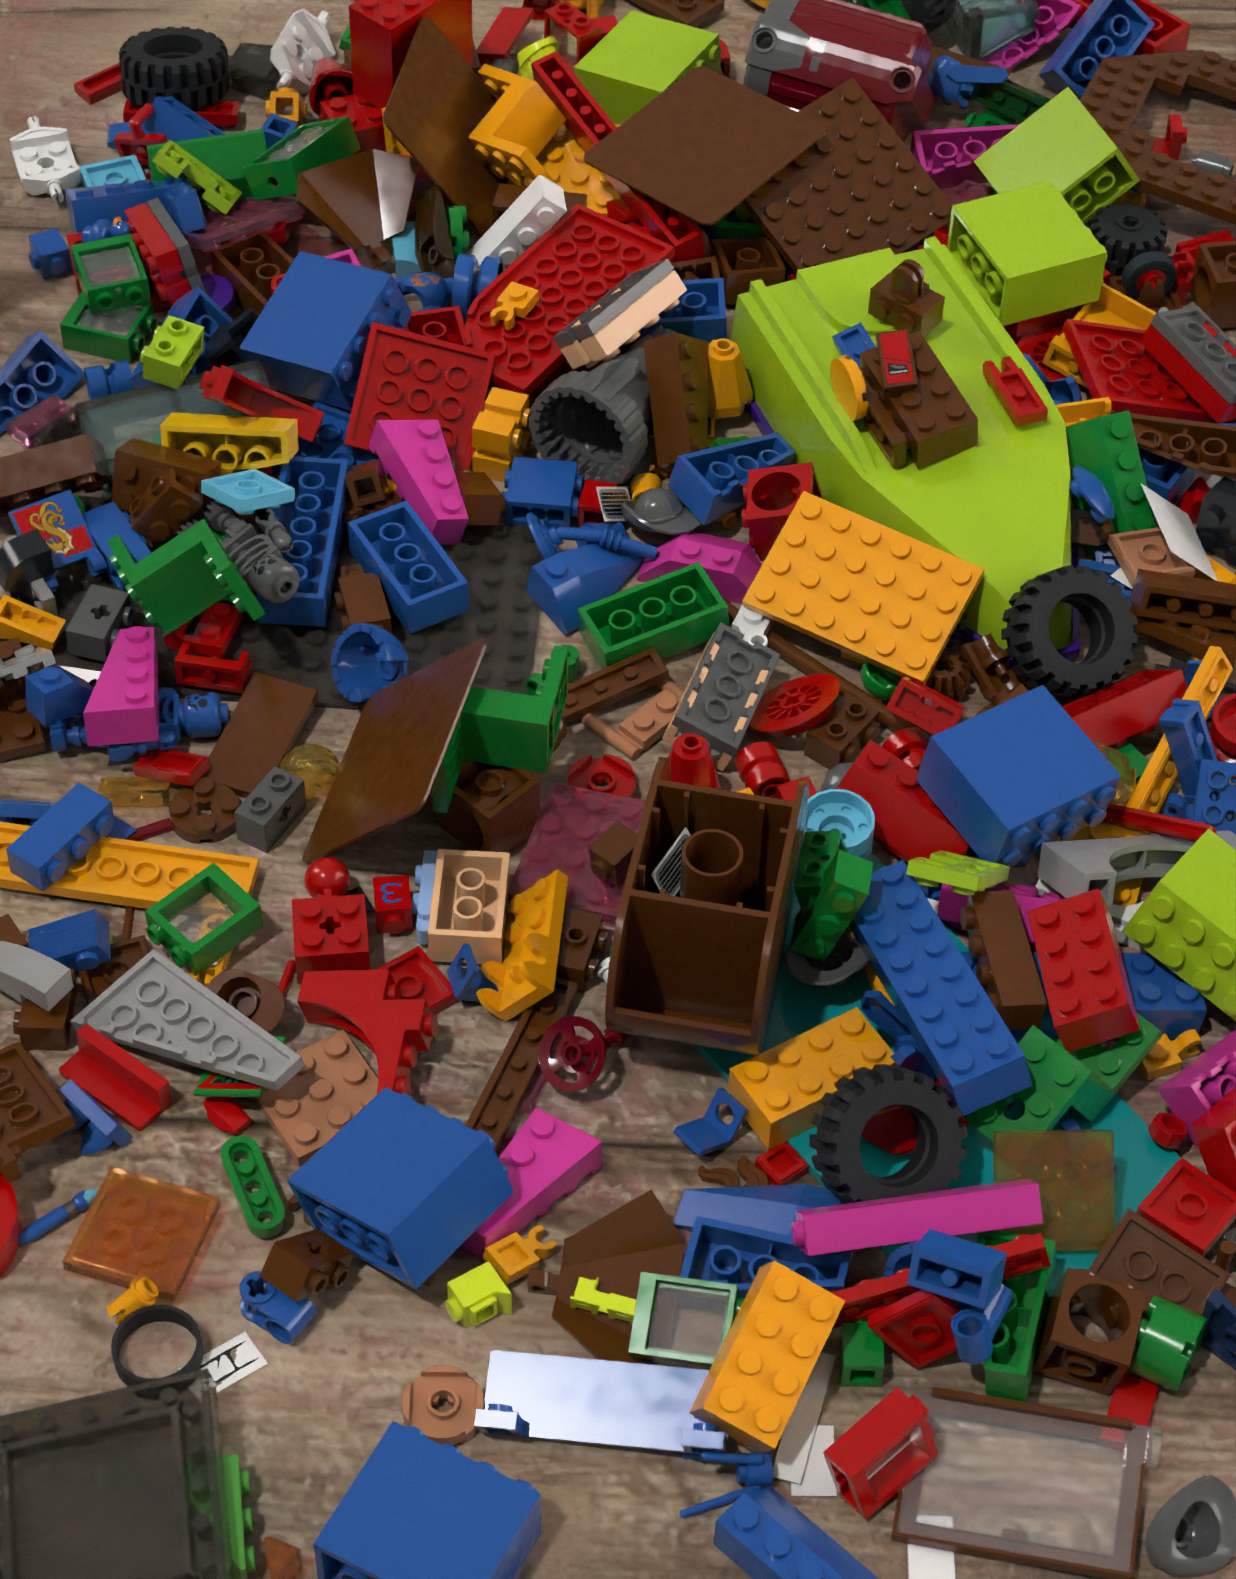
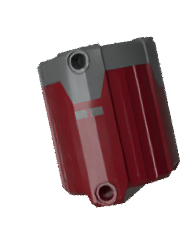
M771 0L764 14L759 16L744 61L747 63L743 85L798 112L853 77L897 135L905 142L910 131L926 129L934 106L935 97L926 80L931 58L932 42L927 36L926 29L918 21L848 1Z

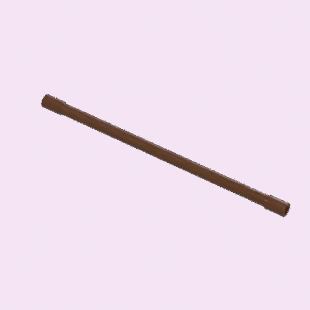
M722 596L728 605L729 623L732 624L739 609ZM769 630L766 635L768 639L767 647L779 653L782 658L808 675L828 674L836 677L840 682L838 695L842 697L845 693H848L880 711L879 722L895 732L905 728L918 729L927 744L929 743L931 734L885 709V704L772 630Z

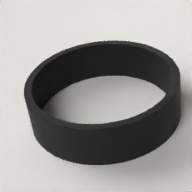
M152 1305L151 1307H144L131 1313L119 1324L112 1338L111 1352L116 1373L126 1386L142 1394L162 1395L176 1391L194 1378L202 1364L203 1345L199 1327L188 1313L173 1306ZM172 1322L183 1326L192 1333L196 1339L195 1351L188 1363L171 1375L161 1378L139 1377L126 1370L119 1361V1352L126 1338L136 1329L146 1324Z

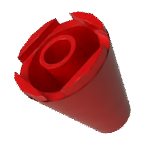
M329 57L321 58L314 64L308 94L309 104L313 112L321 119V101L353 95L352 72Z
M694 733L679 736L674 741L668 756L671 763V781L721 789L707 740Z

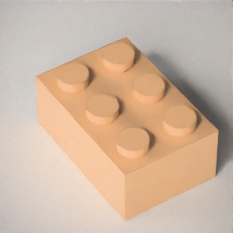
M438 849L428 927V953L431 961L453 962L465 943L470 944L476 964H484L490 960L502 963L510 887V853Z

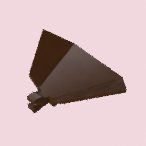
M371 149L301 172L298 175L296 203L352 249H357V251L365 249L372 268L376 269L392 260L388 250L381 246L380 243L404 231L418 163L414 158Z
M651 1189L564 1239L560 1275H555L542 1269L530 1268L527 1281L528 1292L556 1295L552 1319L597 1360L659 1365V1363L632 1359L628 1353L632 1330L630 1322L617 1318L615 1320L610 1319L609 1314L599 1311L595 1315L591 1311L578 1307L576 1309L570 1308V1296H574L579 1277L590 1280L597 1279L598 1277L599 1283L596 1291L607 1294L614 1293L637 1300L641 1272L680 1277L685 1242ZM660 1292L651 1348L670 1350L677 1294Z

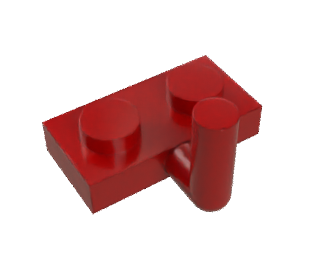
M146 103L130 119L129 127L132 133H118L113 139L120 157L135 154L140 165H149L147 146L168 142L166 134H144L141 125L154 113V107L151 104Z

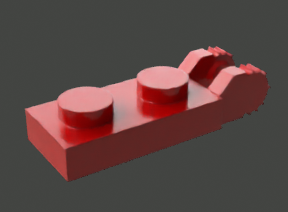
M1011 356L1002 357L1001 373L991 360L983 363V376L993 388L1016 426L1047 420L1048 409L1023 370L1018 368Z

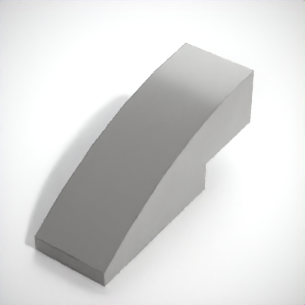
M0 941V990L21 1003L29 999L49 1012L74 987L71 971L68 967L35 950L18 944Z

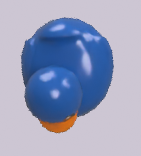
M118 216L115 217L113 223L107 219H100L93 226L88 225L84 228L82 243L130 234V225L122 221Z

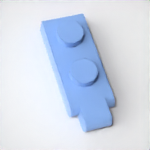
M424 850L423 865H416L415 886H420L419 893L413 892L412 914H418L416 932L417 942L421 945L428 944V927L437 851Z

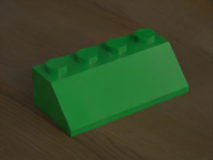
M263 129L174 142L240 190L242 194L237 202L254 200L242 167L267 150ZM166 143L147 146L152 182L164 181V178L168 177L162 174L156 168L157 164L152 161L157 152ZM181 173L180 175L182 176V179H186L188 177L183 173ZM190 184L193 189H196L201 208L208 207L206 200L202 198L206 190L203 187L199 189Z
M1129 410L1066 426L1071 481L1074 480L1072 476L1073 468L1079 465L1089 470L1101 480L1107 488L1114 505L1115 517L1112 521L1115 527V534L1156 528L1157 524L1153 510L1141 485L1143 484L1147 487ZM1071 490L1074 508L1090 512L1089 508L1091 506L1084 497L1079 499ZM1108 544L1102 548L1084 545L1086 555L1095 554V550H1111Z

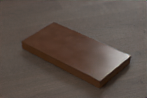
M255 672L209 756L211 768L202 777L210 778L214 783L227 786L236 795L247 798L274 766L280 769L283 767L319 697L318 690Z

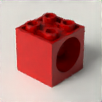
M813 462L748 470V483L743 484V496L747 507L742 509V523L744 528H749V543L752 549H756L760 561H765L803 491L824 499Z

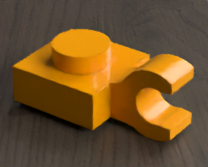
M1195 1029L1181 1033L1173 1041H1170L1166 1033H1164L1138 1067L1146 1081L1180 1071L1182 1059H1189L1199 1055L1196 1045L1200 1044L1202 1040Z

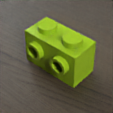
M169 315L163 325H158L155 329L151 344L149 346L145 345L141 352L140 363L143 364V378L179 390L203 351L204 327Z

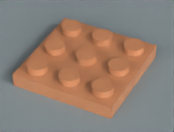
M340 1030L295 1052L302 1057L305 1066L278 1091L265 1088L261 1097H252L299 1167L304 1165L377 1095V1076L344 1030Z

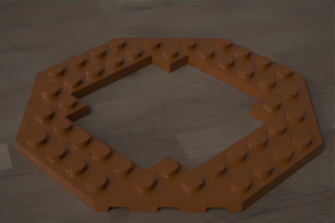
M1204 50L1103 58L1083 93L1080 102L1117 146L1140 181L1133 188L1236 225L1235 181L1227 179L1220 173H1210L1199 169L1192 163H1183L1171 159L1167 154L1152 152L1157 137L1149 135L1144 130L1131 129L1152 87L1180 96L1185 84L1236 101V60L1232 61L1221 57L1220 54L1214 51L1206 52Z

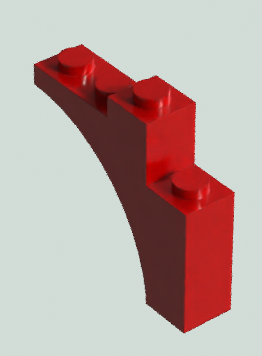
M221 365L220 368L213 366L211 372L205 371L199 389L204 390L202 393L204 399L237 411L243 416L297 419L298 438L312 444L325 416L324 412L256 383L224 365Z
M389 969L304 971L297 1002L307 1022L329 1025L344 1030L360 1039L376 1055L378 1064L377 1094L386 1087L399 1094L406 1093L410 1096L411 1084L409 1077L411 1068H415L417 1064V1052H429L432 1036H436L438 1031L437 1016L432 1014L426 999H401V988L399 984H395Z

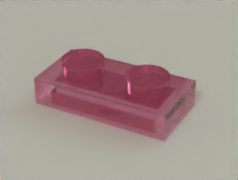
M54 394L6 423V431L8 435L24 447L29 448L76 419V413L72 406Z

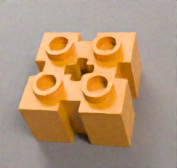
M492 387L484 403V411H480L472 427V447H475L473 472H485L490 479L504 482L506 469H512L513 458L523 457L524 451L530 450L533 438L532 433L529 432V416L531 415L529 395Z

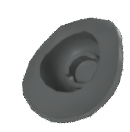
M651 488L642 493L636 503L628 500L621 505L623 517L627 522L649 532L669 535L688 534L701 524L694 514L680 503L676 495L664 488Z
M842 934L824 962L790 950L791 943L788 945L784 955L787 970L796 979L809 985L832 988L847 983L856 974V971L869 962L858 941L847 934Z
M1213 1475L1198 1478L1180 1489L1157 1512L1148 1527L1145 1547L1149 1561L1163 1572L1182 1578L1201 1577L1223 1567L1232 1559L1236 1552V1499L1232 1490L1222 1480Z

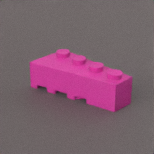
M377 420L368 446L373 454H378L386 476L390 475L397 486L395 491L401 500L408 501L439 544H459L469 518L439 420Z
M1236 1029L1157 1088L1173 1114L1186 1124L1189 1131L1188 1136L1195 1146L1198 1145L1190 1125L1236 1087Z

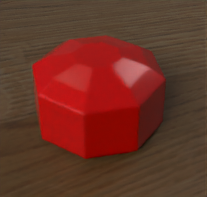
M1159 1112L1148 1128L1152 1139L1156 1143L1170 1149H1178L1189 1134L1184 1121L1173 1113Z

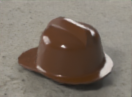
M230 969L222 971L215 976L207 986L209 990L268 1033L277 1027L283 1017L285 1009L284 995L280 988L270 980L244 970Z

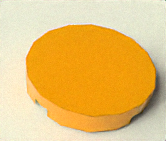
M843 355L831 361V383L835 396L853 422L866 416L869 404L867 401L863 402L862 394L866 393V384L857 363L852 358L848 359L849 356Z

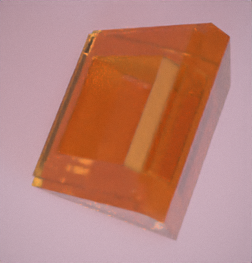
M271 1536L264 1538L263 1547L270 1579H295L303 1569L301 1550Z

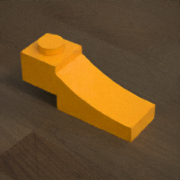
M3 595L0 600V639L11 640L19 638L20 642L33 644L34 646L51 651L54 649L65 629L66 620Z

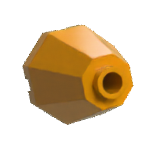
M726 338L712 340L708 348V417L721 419L740 416L744 411V406L746 404L749 405L753 398V390L737 343Z

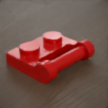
M215 603L196 615L202 618L193 635L185 634L192 619L168 635H164V643L171 649L179 650L183 642H190L191 645L188 652L222 658L243 618V613H240L236 606L226 603Z

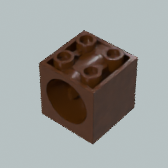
M1236 241L1200 244L1192 278L1191 295L1196 306L1220 329L1236 327Z
M464 761L448 813L440 812V826L471 851L508 852L540 827V780L527 770Z
M1067 1268L1049 1298L1033 1371L1109 1396L1130 1367L1146 1293L1137 1291L1133 1286L1124 1282H1110L1098 1278L1094 1273L1085 1269ZM1070 1315L1085 1316L1095 1321L1104 1330L1109 1342H1096L1083 1336L1074 1327Z

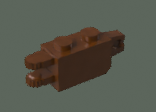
M360 564L340 567L341 578H338L339 592H335L333 595L336 611L343 612V616H340L342 634L343 631H347L349 626L357 623L376 625L392 634L391 617L379 576L373 573L365 574Z

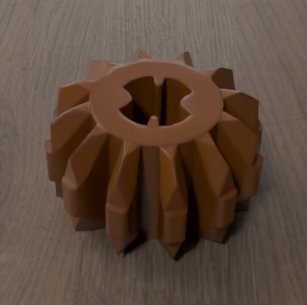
M949 650L947 653L941 654L925 685L952 700L961 701L971 686L970 666L967 662H964L963 655L953 656L951 650Z

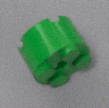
M1154 1295L1145 1315L1150 1320L1144 1318L1140 1320L1135 1341L1137 1342L1136 1347L1138 1350L1134 1348L1127 1372L1166 1389L1179 1392L1191 1367L1190 1363L1194 1353L1198 1350L1207 1324V1318Z

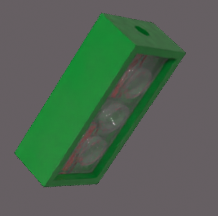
M349 116L306 123L296 128L242 168L254 200L296 194L297 178L301 172L350 157L360 150V146Z

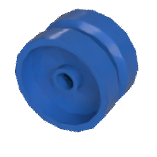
M458 254L453 277L452 307H460L463 321H467V312L475 298L503 272V259L501 257L486 256L481 263L479 272V264L475 255Z

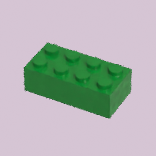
M699 562L577 608L580 635L601 669L651 647L655 649L661 659L709 641L720 622L729 626L728 605Z

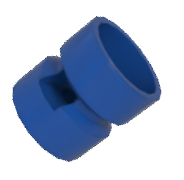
M128 360L110 363L108 369H105L102 365L84 368L85 381L92 408L110 405L113 399L118 403L136 400L134 384L129 380L132 373Z

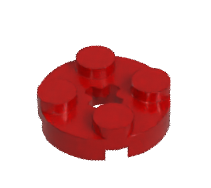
M603 754V759H592V755L586 756L575 762L568 772V799L581 811L595 815L600 819L611 818L614 813L627 808L635 798L636 780L633 768L620 757ZM607 782L608 787L599 788L594 783L602 784Z

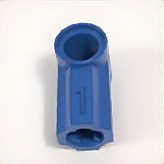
M1001 1284L1000 1291L986 1309L967 1304L964 1310L958 1312L952 1318L951 1328L958 1357L968 1364L982 1363L989 1359L993 1353L992 1339L1013 1299L1011 1289Z

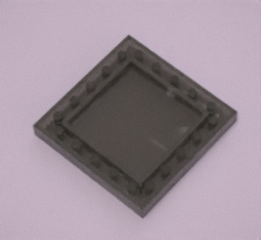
M208 1369L0 1416V1579H234L216 1383Z

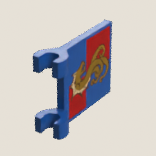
M71 490L8 513L18 536L38 529L51 549L54 570L85 559L92 578L105 574L104 569L108 567L106 561L94 543ZM54 574L44 577L43 579L51 592L55 593L58 582Z

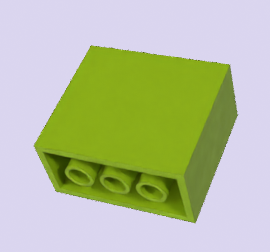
M631 10L574 66V74L615 125H621L696 67H707L723 75L720 65L722 48L720 47L719 34Z
M1069 87L1065 88L974 160V163L998 194L1050 181L1057 191L1062 193L1065 201L1076 211L1084 224L1092 218V215L1096 214L1098 209L1106 208L1107 205H1110L1140 181L1117 146Z
M1050 181L952 205L947 248L1002 326L1099 301L1100 290L1103 286L1104 267L1108 258L1107 251L1093 236L1090 228L1086 227L1076 211L1065 201L1062 193L1057 191Z
M1208 828L1157 883L1123 928L1122 932L1236 1021V849Z

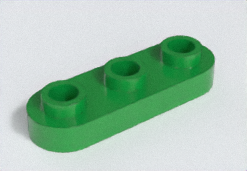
M235 1136L230 1138L221 1148L222 1166L247 1228L257 1237H273L280 1233L285 1226V1209L257 1142L250 1137ZM241 1158L246 1159L245 1161H242L241 1163L236 1162V1160L241 1159ZM253 1188L259 1189V1191H255L254 1193L248 1192L250 1189ZM264 1219H271V1220H272V1221L266 1222V1223L261 1222V1221L264 1220Z

